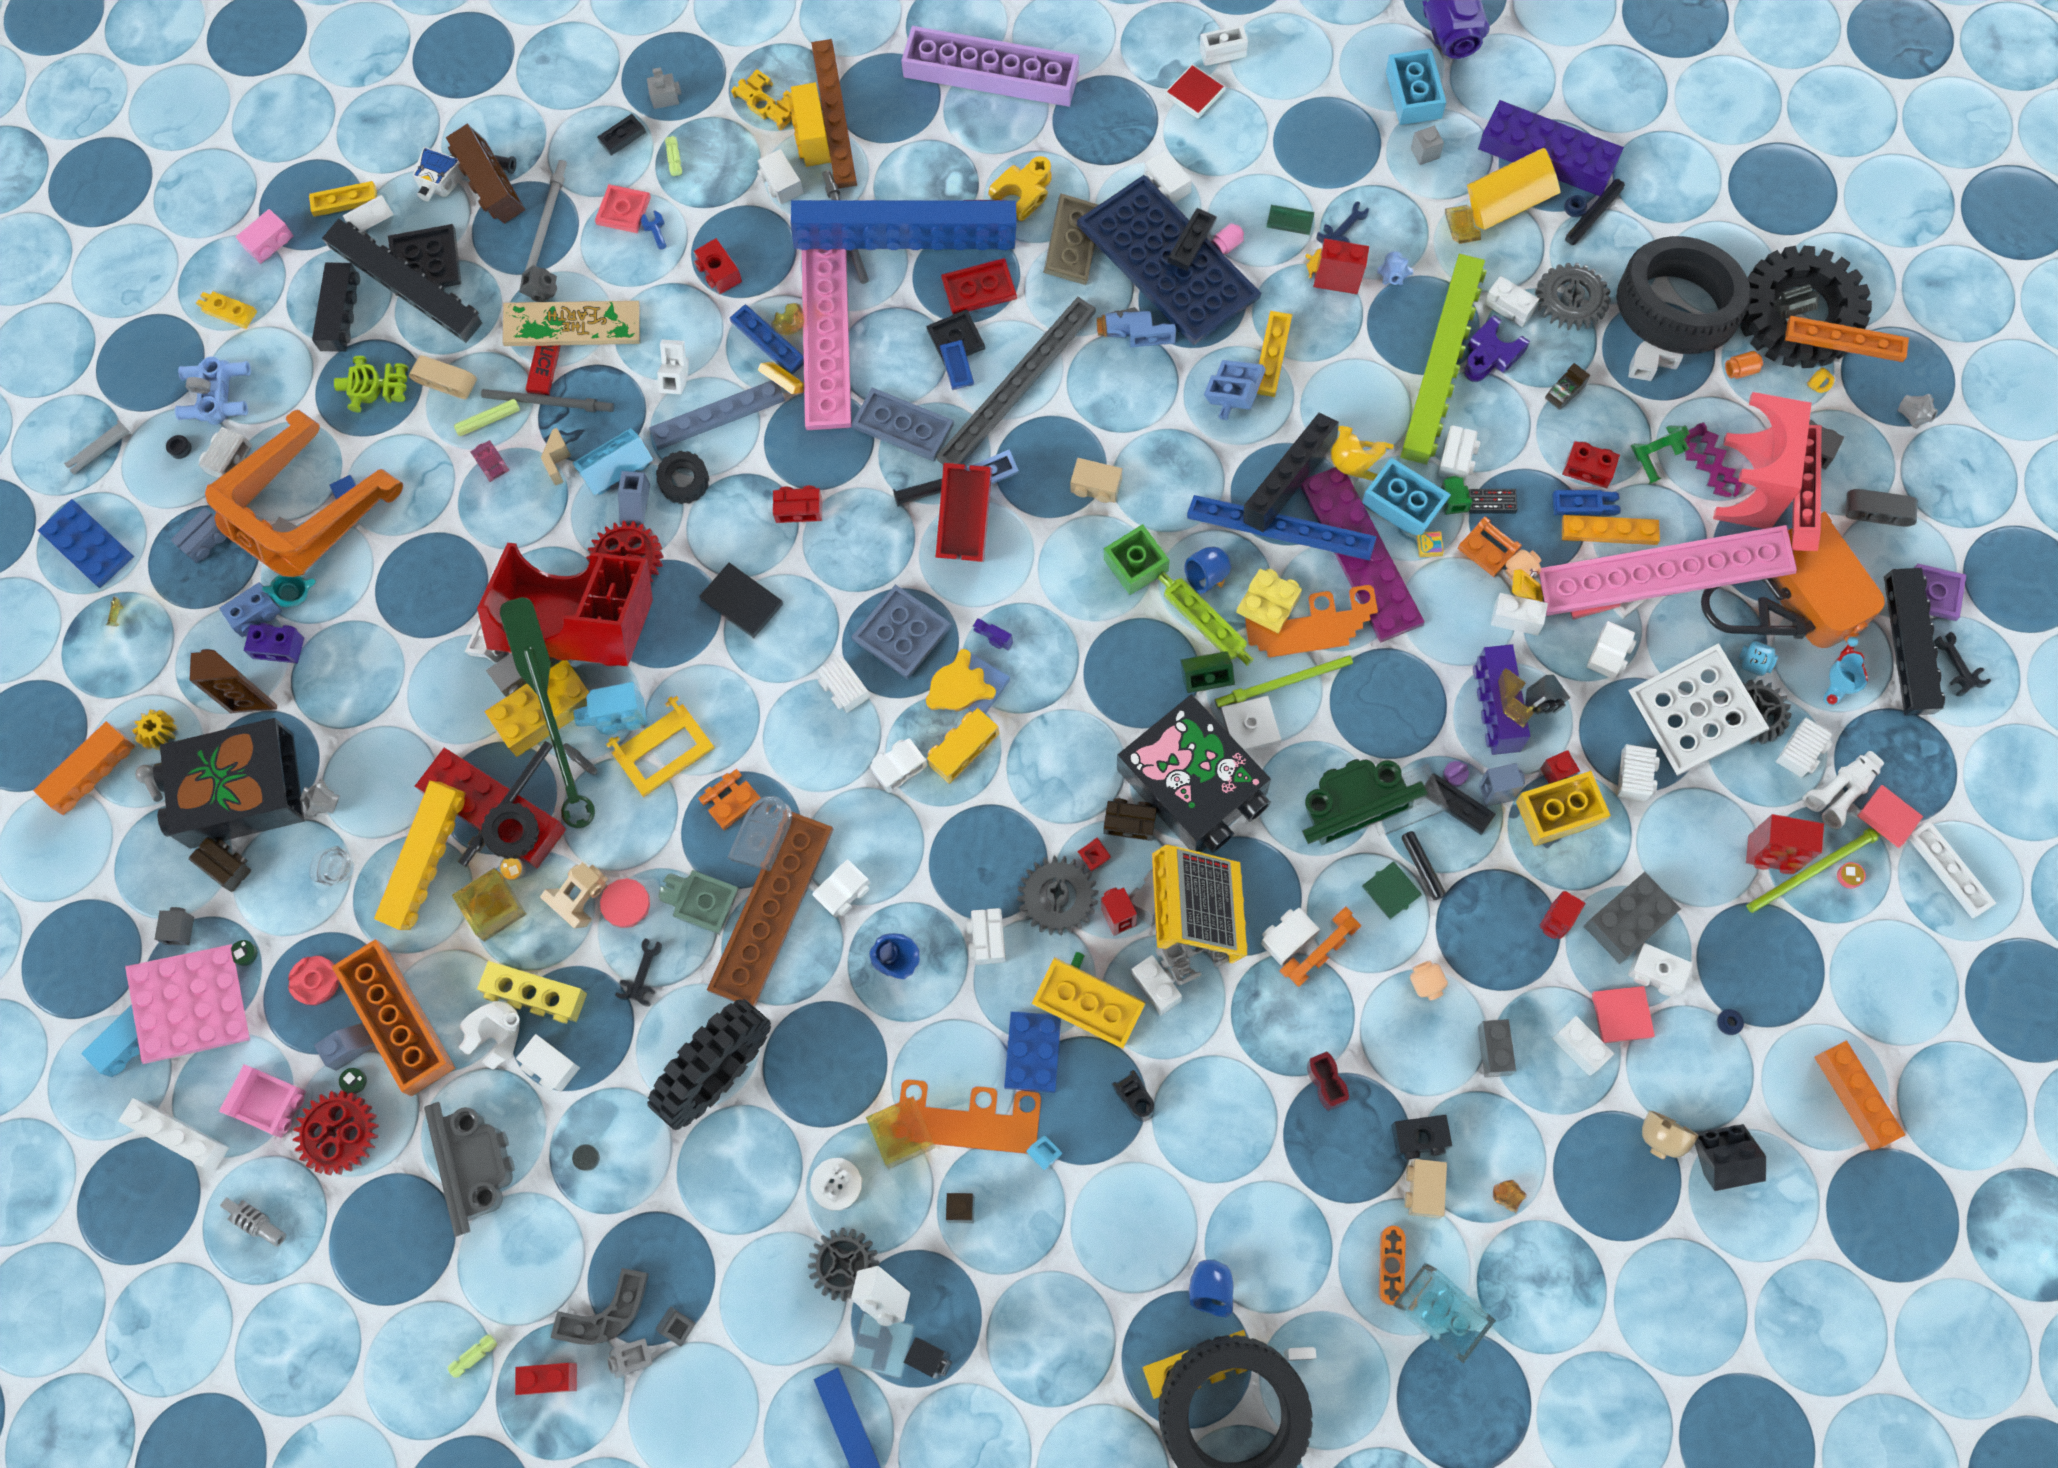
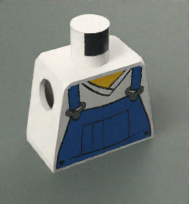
M424 147L413 173V178L420 188L417 193L418 197L427 202L433 194L447 197L464 177L458 167V164H460L458 158L455 159L452 156Z

